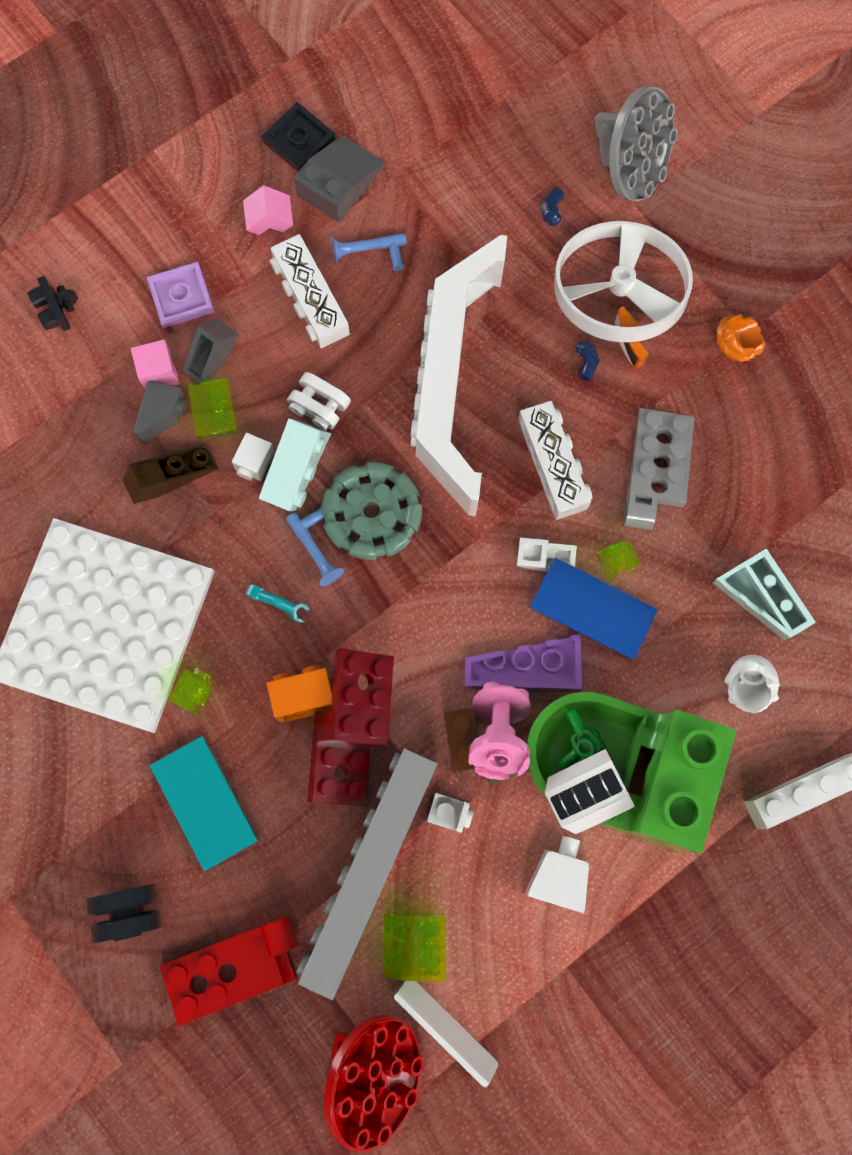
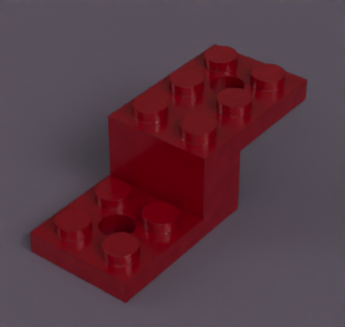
M343 648L336 649L331 710L315 711L307 802L366 806L370 747L388 746L394 656ZM361 674L368 680V686L365 691L361 690L358 685V678ZM337 766H341L344 770V778L341 782H337L334 777V771Z

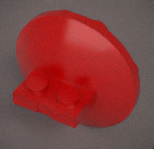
M376 1015L363 1021L350 1034L344 1032L335 1033L331 1067L325 1085L324 1115L327 1128L337 1143L355 1152L370 1151L389 1142L391 1136L404 1121L409 1110L417 1103L419 1076L424 1065L423 1059L420 1057L418 1041L411 1027L396 1017ZM409 1074L416 1076L414 1088L407 1086Z

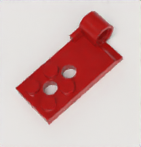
M289 915L159 966L178 1027L297 979L288 950L299 946ZM229 963L236 968L237 973L234 980L226 981L221 977L220 969L223 964ZM195 975H202L206 978L207 988L204 992H196L192 988L191 981Z

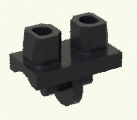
M45 275L37 278L40 286L28 291L27 294L36 309L49 304V309L37 314L40 323L45 330L58 326L63 331L71 329L62 308H65L67 312L75 310L73 304L78 300L76 292L71 289L66 290L64 285H60L57 287L58 293L55 294Z

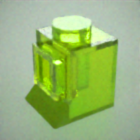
M624 540L596 553L608 582L614 580L618 573L625 570L631 573L640 565L631 542L625 544Z
M198 668L194 672L185 669L168 700L202 718L200 705H205L213 690L211 688L212 683L209 681L211 675Z

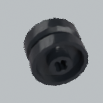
M155 883L87 898L88 915L95 917L109 914L108 920L96 922L90 927L92 943L129 939L143 935L142 932L162 927L160 911L151 909L139 912V906L154 903L158 899Z

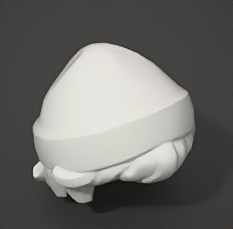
M747 655L739 658L732 665L724 680L728 684L729 702L735 704L737 708L751 713L761 712L767 709L772 702H776L779 699L777 693L780 683L777 671L771 662L762 656Z

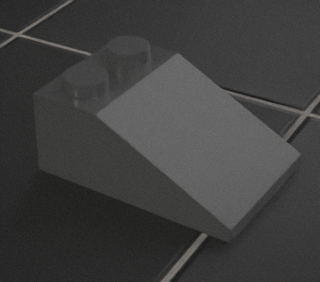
M342 135L309 158L296 174L294 182L297 196L340 223L383 169L385 162Z

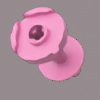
M487 682L483 685V689L478 691L473 697L472 708H474L475 715L481 720L491 723V725L486 728L484 735L476 738L470 744L468 762L470 766L471 764L475 766L474 771L489 779L506 780L509 779V774L516 773V777H518L529 768L530 750L527 743L515 736V730L510 724L524 720L530 713L529 693L525 689H516L511 686L499 685L496 682Z

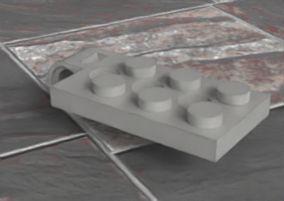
M644 408L639 409L623 526L652 531L658 504L684 508L687 501L694 417ZM664 434L668 436L670 443L663 444L659 442L657 435ZM658 458L663 459L667 462L668 467L659 468L655 465L654 460ZM659 483L664 486L665 492L656 493L651 485Z

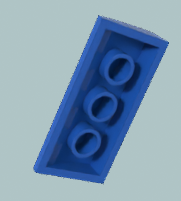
M557 558L553 560L529 607L630 660L635 659L658 610Z

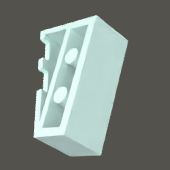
M288 418L259 499L288 511H296L298 507L301 508L307 495L305 490L309 481L315 475L317 464L331 433Z
M767 549L728 571L713 582L715 586L783 640L793 637L816 623Z

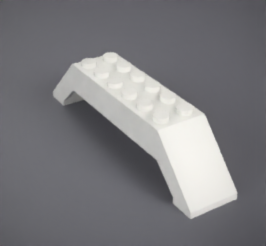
M505 235L498 236L436 278L434 290H428L424 341H422L421 366L418 371V390L415 395V414L411 428V446L416 447V457L469 516H476L482 473L474 472L451 443L466 307L493 286L501 287L507 236Z

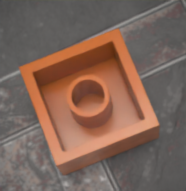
M319 665L310 666L302 669L303 674L291 676L290 673H282L273 676V681L267 682L273 715L277 721L285 723L313 716L315 711L331 710L333 687L326 668L320 669Z

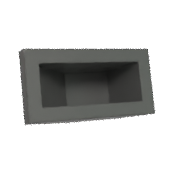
M219 319L199 325L181 371L201 386L206 385L230 356L238 333Z
M148 381L133 429V434L139 442L145 443L179 423L181 415L186 413L188 404L181 388Z

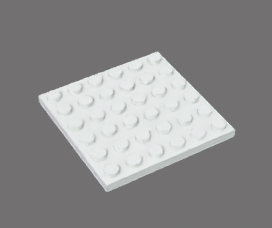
M53 518L0 648V683L155 733L215 571L190 561Z

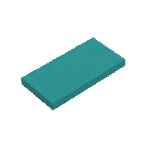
M203 736L150 765L204 871L209 870L259 841Z

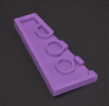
M581 634L571 635L570 638L560 640L552 639L532 646H519L513 650H500L465 658V689L482 690L485 683L496 682L499 685L511 686L516 689L521 688L526 691L581 692Z

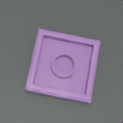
M198 262L146 277L163 328L215 313Z

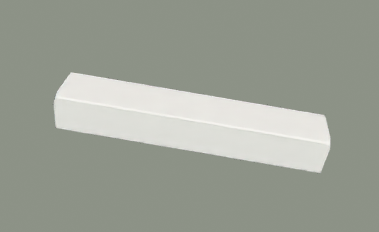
M407 977L394 992V999L483 1087H487L498 1067L497 1060L412 977Z

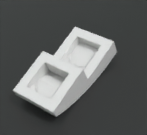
M520 538L517 566L548 572L553 560L557 558L575 567L577 546L549 543V540Z

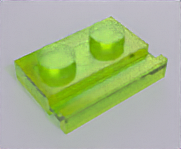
M228 378L201 382L199 385H188L195 433L198 440L209 436L212 438L238 433Z

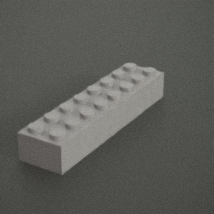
M405 748L402 754L395 753L389 767V771L393 772L388 783L383 780L376 795V798L381 800L377 810L370 809L363 824L364 827L368 828L363 839L357 838L350 855L355 857L351 867L346 865L343 868L337 884L342 886L338 896L333 894L330 897L324 910V914L328 915L326 923H320L317 926L310 941L315 947L312 953L307 952L298 967L296 973L301 975L298 982L299 985L333 1001L434 774L437 763Z

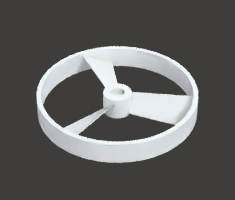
M613 221L588 227L573 236L566 243L557 260L554 291L557 302L565 316L581 330L608 341L637 342L662 334L680 319L691 293L693 276L688 258L670 237L647 225L628 221ZM621 237L619 265L613 269L610 282L562 287L560 271L564 262L574 251L598 239ZM645 242L664 252L678 267L685 287V295L681 303L636 279L634 267ZM609 287L613 294L621 297L627 296L655 323L638 327L608 325L582 313L574 306L571 300Z

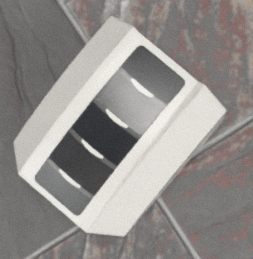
M606 749L547 779L545 795L561 827L574 834L580 833L635 807Z

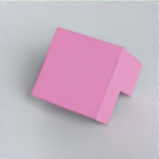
M263 185L243 200L246 231L260 235L271 228L283 233L293 226L290 195Z
M165 339L131 348L138 380L144 390L148 381L170 386L180 384Z

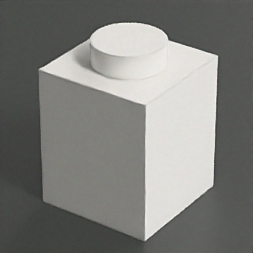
M246 433L232 460V464L237 471L236 474L249 481H252L253 478L261 481L275 453L273 445L268 441Z

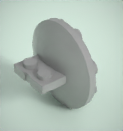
M642 86L627 98L619 114L599 112L594 117L597 137L600 143L599 149L602 166L610 168V176L615 191L621 198L628 201L638 202L651 197L659 183H663L667 177V166L672 146L677 140L678 130L674 127L675 105L670 102L666 93L659 87Z

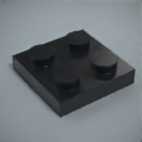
M298 102L261 135L262 142L297 172L301 170L309 158L336 140L335 133Z

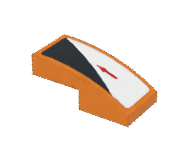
M623 306L618 310L614 320L615 326H639ZM639 341L619 342L624 355L635 370L644 364L649 353Z

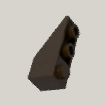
M202 445L131 463L124 475L123 482L133 503L136 504L161 497L216 471L218 467L207 445Z

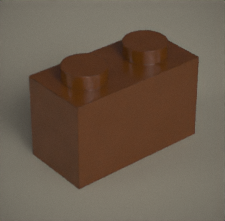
M474 708L444 712L443 718L452 772L459 773L475 770V766L473 764L470 766L468 762L470 744L478 738Z

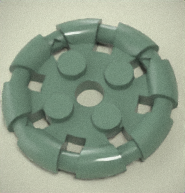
M367 462V465L356 467V464L341 471L333 479L334 483L331 488H327L324 493L321 515H324L325 525L323 526L325 532L335 546L339 549L347 550L350 556L365 560H377L376 557L387 555V557L395 555L411 542V536L414 532L417 533L420 527L422 505L419 504L417 498L419 492L404 472L400 474L393 470L394 466L381 462ZM370 476L371 483L360 485L359 478ZM387 480L395 483L392 490L385 485ZM343 489L348 491L346 500L339 496ZM407 500L408 507L400 509L399 502ZM369 505H375L380 509L378 516L369 518L365 516L364 509ZM344 513L345 521L337 522L335 515ZM397 522L404 526L401 532L393 530ZM352 532L360 536L358 541L353 542L349 539ZM384 539V544L373 545V540Z

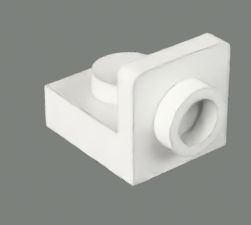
M435 793L427 822L462 833L463 827L469 829L474 811L469 810L470 803Z

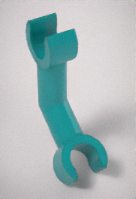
M253 584L249 585L245 593L255 601L264 602L283 610L295 622H304L296 615V611L299 608L310 610L305 604H294Z

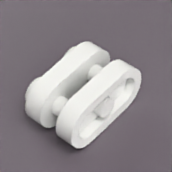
M305 372L299 380V384L304 390L302 392L297 390L291 392L287 398V402L290 404L288 408L300 417L306 415L311 418L312 423L322 430L327 428L334 429L339 421V417L334 413L335 410L344 412L351 403V399L338 388L314 374ZM312 396L317 397L318 399L322 400L327 404L325 406L320 404L319 402L312 399Z

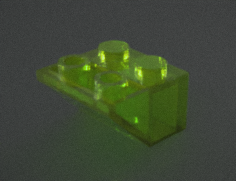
M384 913V978L412 982H446L445 913Z

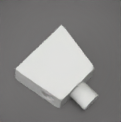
M563 836L558 853L545 850L529 882L525 895L584 913L589 863L576 859L580 841Z

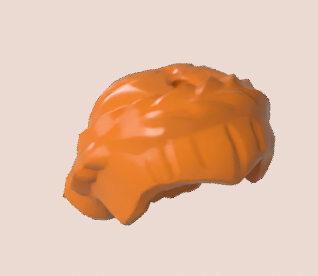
M742 314L725 316L720 321L716 338L719 349L724 353L725 357L734 362L749 361L756 355H760L765 348V341L760 334L761 329L757 321L752 317L744 318Z

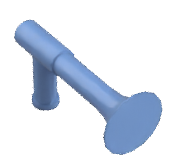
M405 233L355 242H339L331 236V248L335 264H337L342 256L349 253L389 248L393 270L399 271L404 268L399 246H405L407 243Z
M321 507L303 519H300L297 513H292L287 516L286 521L317 564L321 573L319 585L326 586L331 584L344 573L345 569L336 568L327 561L307 529L324 519V515H321Z

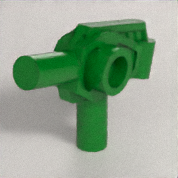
M576 708L567 711L565 714L575 732L570 738L573 749L558 760L559 765L566 769L580 758L584 760L604 749L607 750L614 764L598 730L592 729L590 726L585 727Z

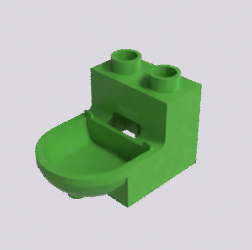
M578 692L565 695L553 701L538 715L527 739V745L530 750L528 770L534 784L546 799L545 789L548 777L564 770L559 765L558 760L573 749L570 738L575 732L565 713L576 708L585 727L590 726L592 729L598 730L627 791L641 746L655 750L646 770L642 796L628 793L635 807L599 825L673 851L702 854L736 729L677 709L666 714H660L594 692ZM580 758V759H579L578 761H576L574 764H576V763L582 761L583 759Z

